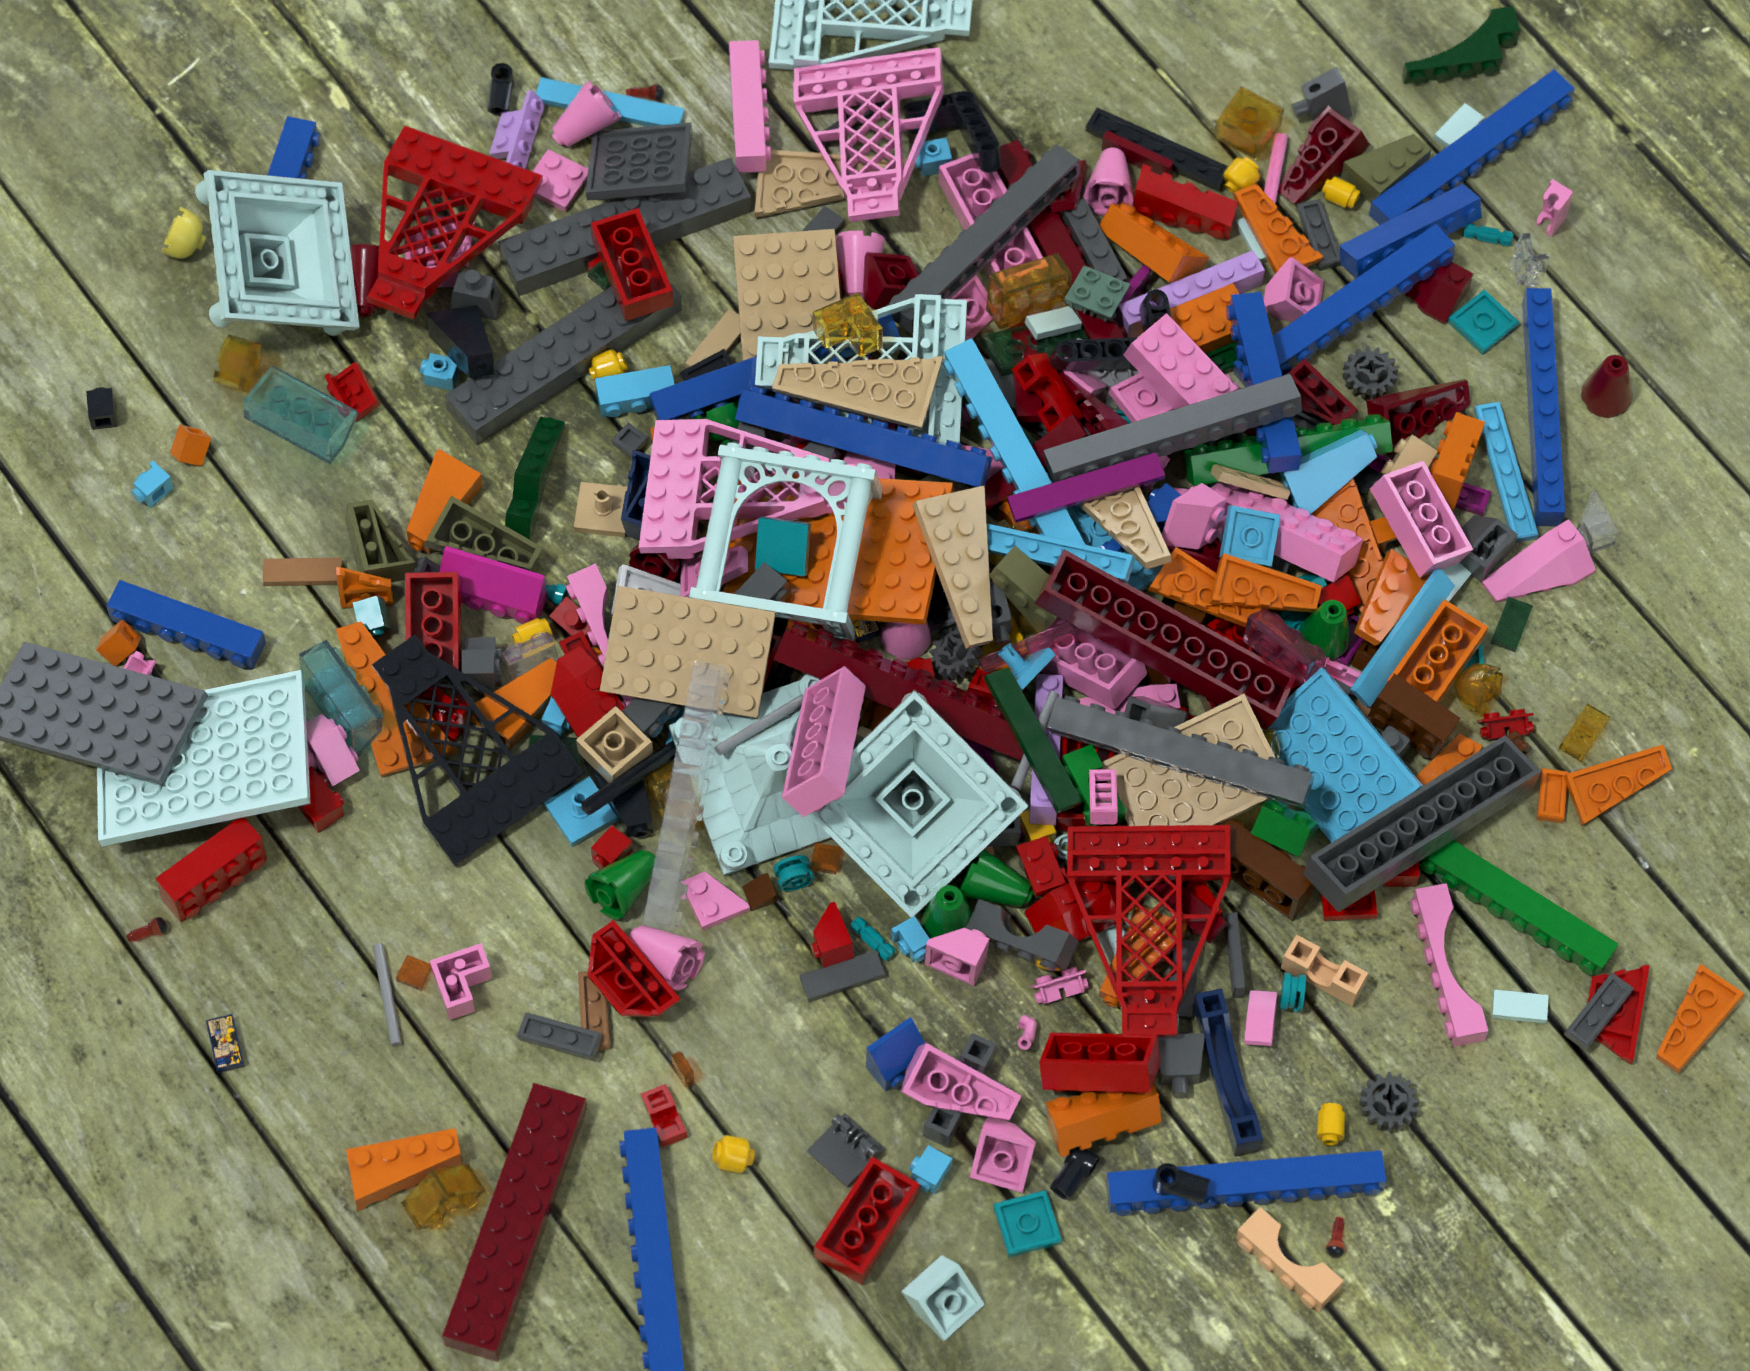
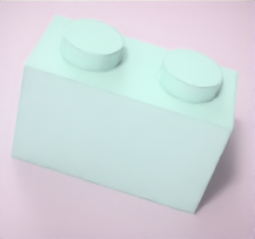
M942 1255L901 1291L913 1311L943 1341L985 1305L960 1265Z

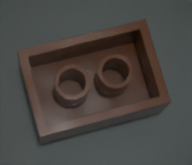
M1395 673L1378 695L1368 714V717L1371 718V721L1377 727L1386 729L1388 726H1392L1411 740L1410 746L1420 756L1431 760L1438 755L1461 719Z

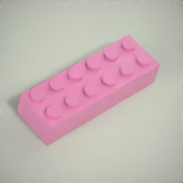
M972 154L939 166L938 182L964 230H967L980 214H984L991 207L995 199L1002 197L1007 192L997 171L990 173L981 171ZM1027 227L984 266L1001 300L1047 283L1048 266Z
M1219 482L1211 487V489L1227 498L1224 506L1225 515H1227L1228 505L1280 515L1274 555L1331 582H1335L1356 565L1363 538L1356 536L1353 531L1334 526L1331 521L1319 519L1305 509L1295 508L1281 498H1274L1267 494Z
M845 666L806 688L804 692L782 798L803 817L812 812H818L824 805L833 800H839L846 790L845 787L866 686Z

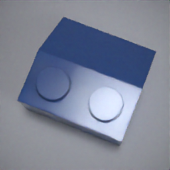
M911 1017L866 1048V1068L885 1092L892 1087L896 1089L903 1084L906 1070L918 1046L925 1044Z

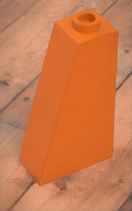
M437 450L406 529L408 543L413 549L419 552L424 551L430 555L434 549L424 547L423 545L450 497L453 496L468 505L483 486L481 473L444 451Z
M549 658L494 693L539 720L544 715L552 697L550 693L556 661ZM487 696L475 703L488 721H494L508 711ZM471 713L470 721H472L478 727L482 728L476 720V718ZM513 713L497 724L494 730L506 747L511 750L533 725Z
M1142 906V907H1143L1146 911H1148V912H1150V911L1152 910V909H1149V908H1147V907ZM1136 907L1130 922L1136 926L1145 915ZM1159 912L1153 915L1162 926L1171 918ZM1148 920L1139 930L1150 939L1159 928ZM1176 920L1166 929L1175 938ZM1186 923L1182 925V939L1187 933L1188 924ZM1129 926L1127 927L1123 938L1132 930ZM1136 933L1126 942L1135 953L1146 943ZM1164 933L1153 942L1162 952L1173 943ZM1149 946L1139 957L1150 965L1159 955ZM1122 947L1123 965L1132 955ZM1116 954L1110 965L1113 973L1116 972ZM1164 959L1153 968L1154 971L1164 962ZM1134 960L1125 970L1136 979L1145 968L1137 960ZM1149 972L1141 981H1147L1152 974ZM1123 974V981H1130V980ZM1106 975L1099 990V997L1103 999L1102 1002L1106 1005L1117 1008L1119 1003Z

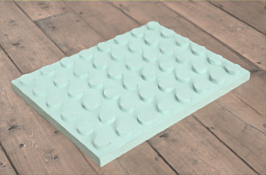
M298 670L205 690L208 697L163 786L97 768L98 841L100 845L107 846L310 804L305 687L302 671Z

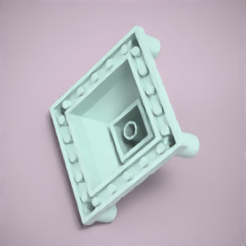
M215 170L206 171L204 173V180L198 183L195 188V194L201 203L209 205L210 221L212 224L211 230L220 300L212 305L209 310L210 320L213 324L224 328L235 321L322 327L331 336L339 335L345 330L355 331L360 328L342 183Z
M806 674L797 682L763 693L758 718L713 710L695 717L684 716L668 727L723 876L831 838L810 815L803 817L782 798L801 707L721 756L715 750L716 745L799 695L804 696L805 689L822 680L820 678Z
M914 690L905 695L901 704L853 749L844 795L839 800H833L824 805L818 812H812L809 815L910 917H913L934 897L940 888L946 886L1028 807V804L1021 798L1017 790L1011 788L927 703L925 697Z

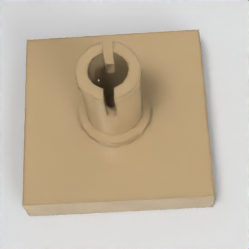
M581 482L574 532L625 537L626 533L621 521L625 491H627L628 487Z

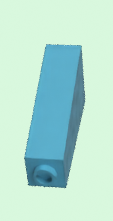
M1359 430L1301 457L1299 470L1279 472L1283 483L1290 490L1289 498L1292 506L1305 509L1310 514L1313 513L1377 457L1374 450L1377 448L1374 437Z

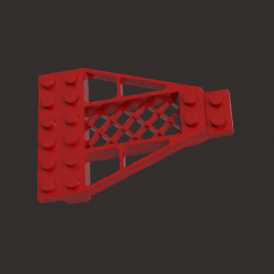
M404 125L384 160L378 278L367 296V302L415 319L424 301L436 292L442 282L515 225L524 223L533 206V198L543 182V175ZM388 176L419 186L413 200L407 202L387 195ZM441 196L443 203L432 206L430 199ZM423 202H425L427 207L420 209ZM387 206L405 212L389 241L385 240ZM465 206L467 211L458 214L454 213V207ZM481 209L507 218V220L491 232L472 225ZM448 210L450 216L438 219L436 213ZM431 215L433 221L421 224L419 218ZM414 220L417 226L409 228ZM454 223L456 230L445 233L442 226ZM437 228L440 234L428 238L425 231ZM421 233L423 239L411 243L408 236ZM466 235L481 239L453 261ZM404 238L406 245L399 246ZM444 242L446 248L434 251L432 245ZM424 247L428 248L430 253L417 256L415 250ZM410 252L413 258L407 260L398 255ZM433 260L436 267L429 268L422 265V263Z
M1230 825L1068 827V882L1122 1010V1034L1177 1037V1012L1231 881ZM1134 881H1137L1145 889L1136 899L1126 891ZM1144 881L1154 882L1150 886H1148ZM1161 881H1164L1173 889L1163 899L1153 891ZM1184 881H1223L1210 914L1187 915L1182 912V883ZM1076 882H1115L1116 913L1114 915H1088L1076 887ZM1122 894L1131 902L1123 912ZM1148 894L1152 895L1159 902L1150 912L1146 911L1139 904ZM1175 894L1176 912L1167 904ZM1135 906L1145 915L1136 926L1125 917ZM1162 906L1173 915L1163 926L1153 917ZM1122 920L1132 929L1123 939ZM1148 920L1159 928L1150 939L1139 930ZM1175 920L1176 938L1166 930ZM1112 922L1116 924L1115 973L1110 969L1092 923ZM1185 922H1207L1188 970L1183 972L1182 925ZM1135 933L1146 942L1136 953L1126 944ZM1162 933L1173 942L1164 952L1153 944ZM1149 946L1159 955L1150 965L1139 957ZM1122 947L1132 955L1123 965ZM1175 947L1177 966L1167 957ZM1164 959L1173 970L1162 979L1153 968ZM1134 960H1137L1145 968L1136 979L1125 970ZM1150 972L1158 981L1141 980ZM1177 973V981H1168ZM1123 974H1124L1130 981H1123Z

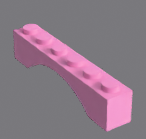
M595 563L567 576L570 584L566 585L571 599L577 598L581 606L576 610L582 623L588 622L591 631L587 632L593 647L599 645L602 654L598 658L604 669L608 645L604 618L605 604L609 592ZM622 695L624 700L622 704L626 708L635 697Z
M1447 883L1415 889L1413 898L1410 900V909L1412 915H1416L1419 924L1416 925L1419 939H1423L1425 944L1423 949L1425 962L1431 965L1432 973H1430V980L1433 989L1438 990L1439 998H1437L1439 1012L1445 1015L1444 1030L1446 1037L1451 1038L1453 1047L1485 1041L1488 1027L1482 1006L1462 990L1453 977L1446 961L1444 932L1453 910Z

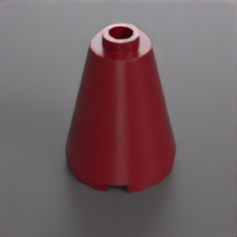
M354 244L351 245L350 252L358 316L371 317V314L376 313L379 307L367 302V296L378 278L379 246Z
M1620 355L1608 356L1583 383L1581 399L1587 405L1589 412L1598 417L1613 418L1617 414H1623L1628 409L1632 401V388L1629 365L1624 357Z
M639 544L629 554L630 567L673 582L676 579L681 559H668L666 553H640Z

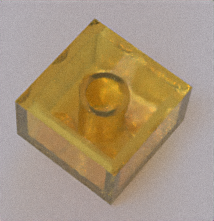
M1241 86L1217 119L1214 138L1257 160L1280 128L1284 108Z

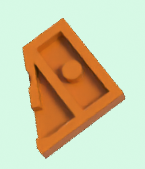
M336 567L341 608L353 607V602L374 596L385 599L386 605L393 604L391 579Z

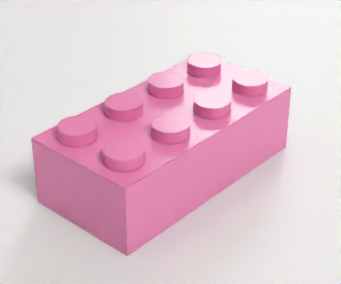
M1167 313L1134 340L1123 354L1174 409L1237 389L1230 379Z
M1424 461L1387 473L1370 488L1419 578L1431 574L1435 568L1442 570L1460 563L1473 550Z
M1057 617L1042 636H1039L1028 648L1029 653H1033L1049 647L1056 655L1041 672L1049 675H1063L1064 684L1113 709H1116L1147 675L1144 663L1060 617Z

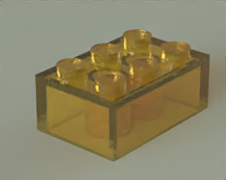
M1058 253L992 273L989 280L986 310L1000 330L1025 322L1026 316L1067 307L1066 300L1064 299L1070 290L1072 273Z

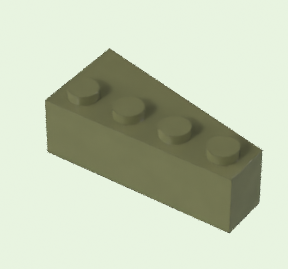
M453 496L450 497L423 545L424 547L444 552L446 546L528 571L532 568L543 548Z

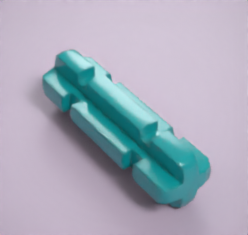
M1470 223L1464 228V237L1472 239L1477 237V240L1496 244L1498 241L1501 242V245L1510 246L1513 232L1506 230L1499 232L1500 229L1482 225L1476 227V224Z
M860 916L851 923V929L857 935L860 934V938L874 951H878V955L884 961L891 959L895 954V948L890 943H886L885 939L872 926H868L866 920Z

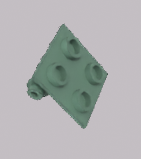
M1084 265L1064 300H1066L1070 308L1083 310L1085 314L1090 310V316L1093 317L1097 313L1096 317L1104 320V322H1108V320L1113 322L1116 316L1115 311L1130 284Z

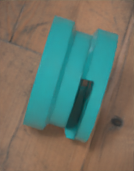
M795 855L775 864L773 870L775 876L779 878L778 886L781 891H796L812 883L811 879L815 880L814 872L810 869L809 857Z
M1284 972L1280 1010L1293 1008L1295 1012H1302L1306 974L1292 976L1290 972Z

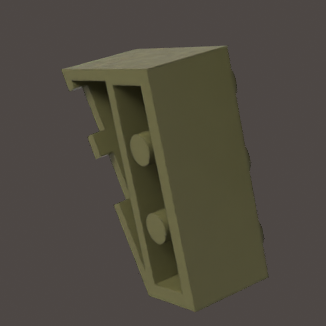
M1411 134L1345 161L1341 178L1355 185L1356 189L1361 191L1360 195L1371 203L1426 163L1430 158L1432 149L1416 135Z
M367 500L347 503L345 522L358 572L391 579V581L405 579V573H413L416 562L412 557H409L402 547L403 543L393 534L389 528L390 524L375 502Z
M1014 546L989 576L994 584L1002 590L1040 636H1042L1058 617L1034 604L1048 574L1018 547Z

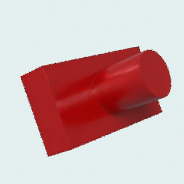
M566 596L549 616L571 636L583 631L590 647H593L587 632L591 631L588 622L582 623L576 610L579 607Z

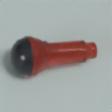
M658 84L648 87H631L626 89V96L648 97V99L658 101L663 98L664 89Z
M155 917L148 925L126 934L128 942L136 941L149 935L161 936L167 930V923L163 918Z
M1336 1217L1333 1223L1332 1237L1326 1245V1252L1332 1258H1339L1345 1252V1246L1342 1241L1344 1231V1218Z

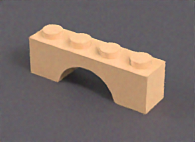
M1260 1207L1238 1229L1236 1235L1238 1245L1246 1253L1251 1252L1259 1259V1264L1266 1271H1273L1286 1289H1293L1300 1295V1300L1305 1306L1320 1312L1341 1290L1344 1280L1323 1262L1314 1266H1300L1289 1261L1282 1254L1278 1245V1234L1281 1225Z

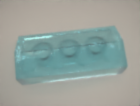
M271 365L243 400L245 419L329 464L332 463L344 448L358 416L357 410Z
M325 640L299 653L300 670L304 675V687L327 719L332 718L336 725L340 724L347 735L345 742L348 748L352 747L359 757L382 731L384 715L381 708L377 704L373 705L366 687L358 684L353 669L350 666L346 667L342 662L339 650L336 647L332 648L330 643Z

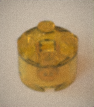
M228 334V338L226 337L222 344L217 360L220 371L215 370L213 382L239 391L250 392L254 383L253 372L254 370L258 371L261 364L262 356L260 354L262 345Z

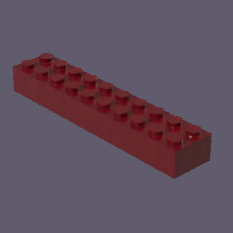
M1065 549L1054 562L1034 603L1219 705L1245 694L1260 727L1266 731L1279 717L1296 679L1295 675Z
M789 619L773 660L820 679L845 666L866 686L864 697L893 709L901 704L905 695L915 690L925 697L927 703L959 736L1018 760L1022 759L1024 753L995 699L989 701L982 698V694L975 690L967 689L965 691L957 688V684L951 680L943 679L940 681L933 678V674L926 670L918 669L916 671L908 668V664L902 660L893 659L891 661L884 658V655L877 650L869 649L867 651L859 648V644L853 640L844 639L842 641L835 638L834 634L828 630L820 629L818 631L810 628V624L807 622Z
M533 1083L443 1331L444 1346L498 1362L587 1112L586 1098Z

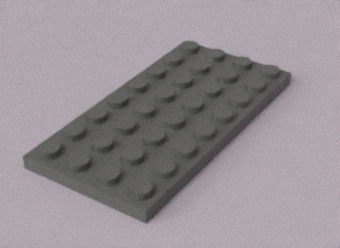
M23 642L0 685V740L163 786L208 695L205 690Z

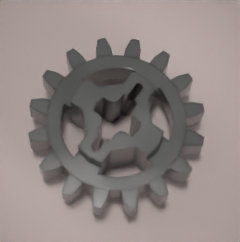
M1366 346L1365 352L1358 348L1355 355L1349 354L1348 360L1344 363L1342 378L1346 380L1345 386L1346 388L1353 387V395L1360 392L1361 399H1364L1366 395H1370L1371 399H1374L1376 394H1379L1381 397L1385 395L1386 391L1391 393L1393 386L1397 383L1399 369L1394 366L1396 360L1394 358L1388 360L1389 352L1387 351L1380 354L1379 347L1375 351H1371L1370 347Z
M957 626L955 631L949 627L948 634L946 635L940 633L941 640L934 641L933 644L936 648L929 651L933 656L931 658L933 670L944 679L950 677L954 681L957 675L965 678L967 670L972 673L974 671L972 666L981 663L977 658L984 655V652L980 649L984 645L966 649Z
M1391 1072L1387 1073L1386 1078L1377 1074L1376 1082L1369 1079L1366 1084L1367 1088H1362L1361 1095L1363 1097L1360 1098L1359 1105L1365 1107L1362 1108L1361 1114L1362 1116L1369 1115L1368 1124L1374 1121L1378 1123L1377 1130H1380L1382 1126H1386L1387 1131L1391 1132L1392 1127L1396 1126L1401 1131L1403 1122L1410 1125L1412 1117L1417 1115L1418 1109L1415 1107L1419 1106L1420 1099L1414 1097L1418 1091L1417 1089H1409L1411 1081L1408 1080L1403 1083L1401 1081V1074L1396 1079L1392 1078ZM1383 1088L1381 1092H1375L1376 1090ZM1387 1095H1389V1100L1393 1104L1391 1110L1388 1100H1386ZM1406 1109L1403 1114L1395 1117L1398 1112H1403Z

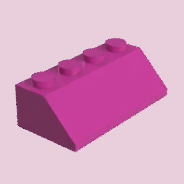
M449 546L445 547L439 572H458L460 574L461 603L474 610L483 609L490 611L497 617L506 616L513 618L521 624L536 618L540 619L547 601L545 575Z

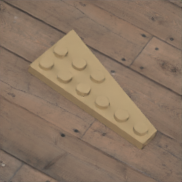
M770 150L771 161H766V171L758 172L754 215L755 218L846 198L820 153ZM828 154L841 176V155ZM865 156L869 160L873 158L872 156ZM884 157L877 165L884 169L891 161ZM903 159L904 167L907 162V159ZM859 161L853 169L859 172L865 164Z
M943 356L934 357L933 359H920V357L910 358V360L852 361V363H838L836 361L828 362V364H779L772 391L922 431L942 366Z
M1140 487L1078 504L1129 554L1133 555L1146 570L1172 562L1171 554Z
M984 486L915 501L912 504L965 648L969 649L989 644L993 640Z

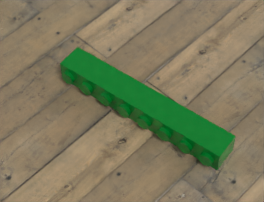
M1379 414L1368 415L1366 420L1360 421L1344 419L1341 421V424L1337 425L1321 423L1317 424L1314 429L1307 430L1306 427L1295 428L1302 454L1301 457L1359 430L1374 437L1377 448L1374 449L1376 454L1393 452L1390 421ZM1246 436L1239 442L1232 443V440L1218 441L1215 446L1207 447L1206 444H1199L1193 447L1192 450L1184 451L1188 481L1193 486H1198L1201 483L1219 482L1210 473L1213 464L1255 475L1267 474L1266 463H1262L1260 456L1261 442L1257 443L1256 436Z
M1452 840L1419 861V868L1423 872L1435 875L1441 879L1443 884L1447 883V887L1462 892L1469 901L1481 904L1487 908L1491 915L1508 921L1515 930L1519 932L1524 931L1533 937L1537 944L1551 948L1561 959L1565 961L1570 960L1578 965L1579 969L1587 975H1601L1617 950L1619 943L1455 840Z

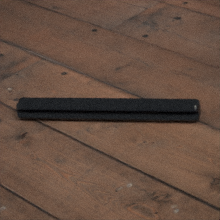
M672 740L583 800L581 803L582 811L587 815L593 814L677 757L678 752L674 741Z

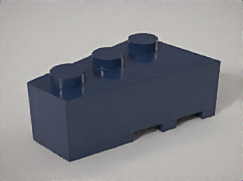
M632 450V464L628 474L629 482L627 491H625L621 521L626 535L640 540L651 455Z

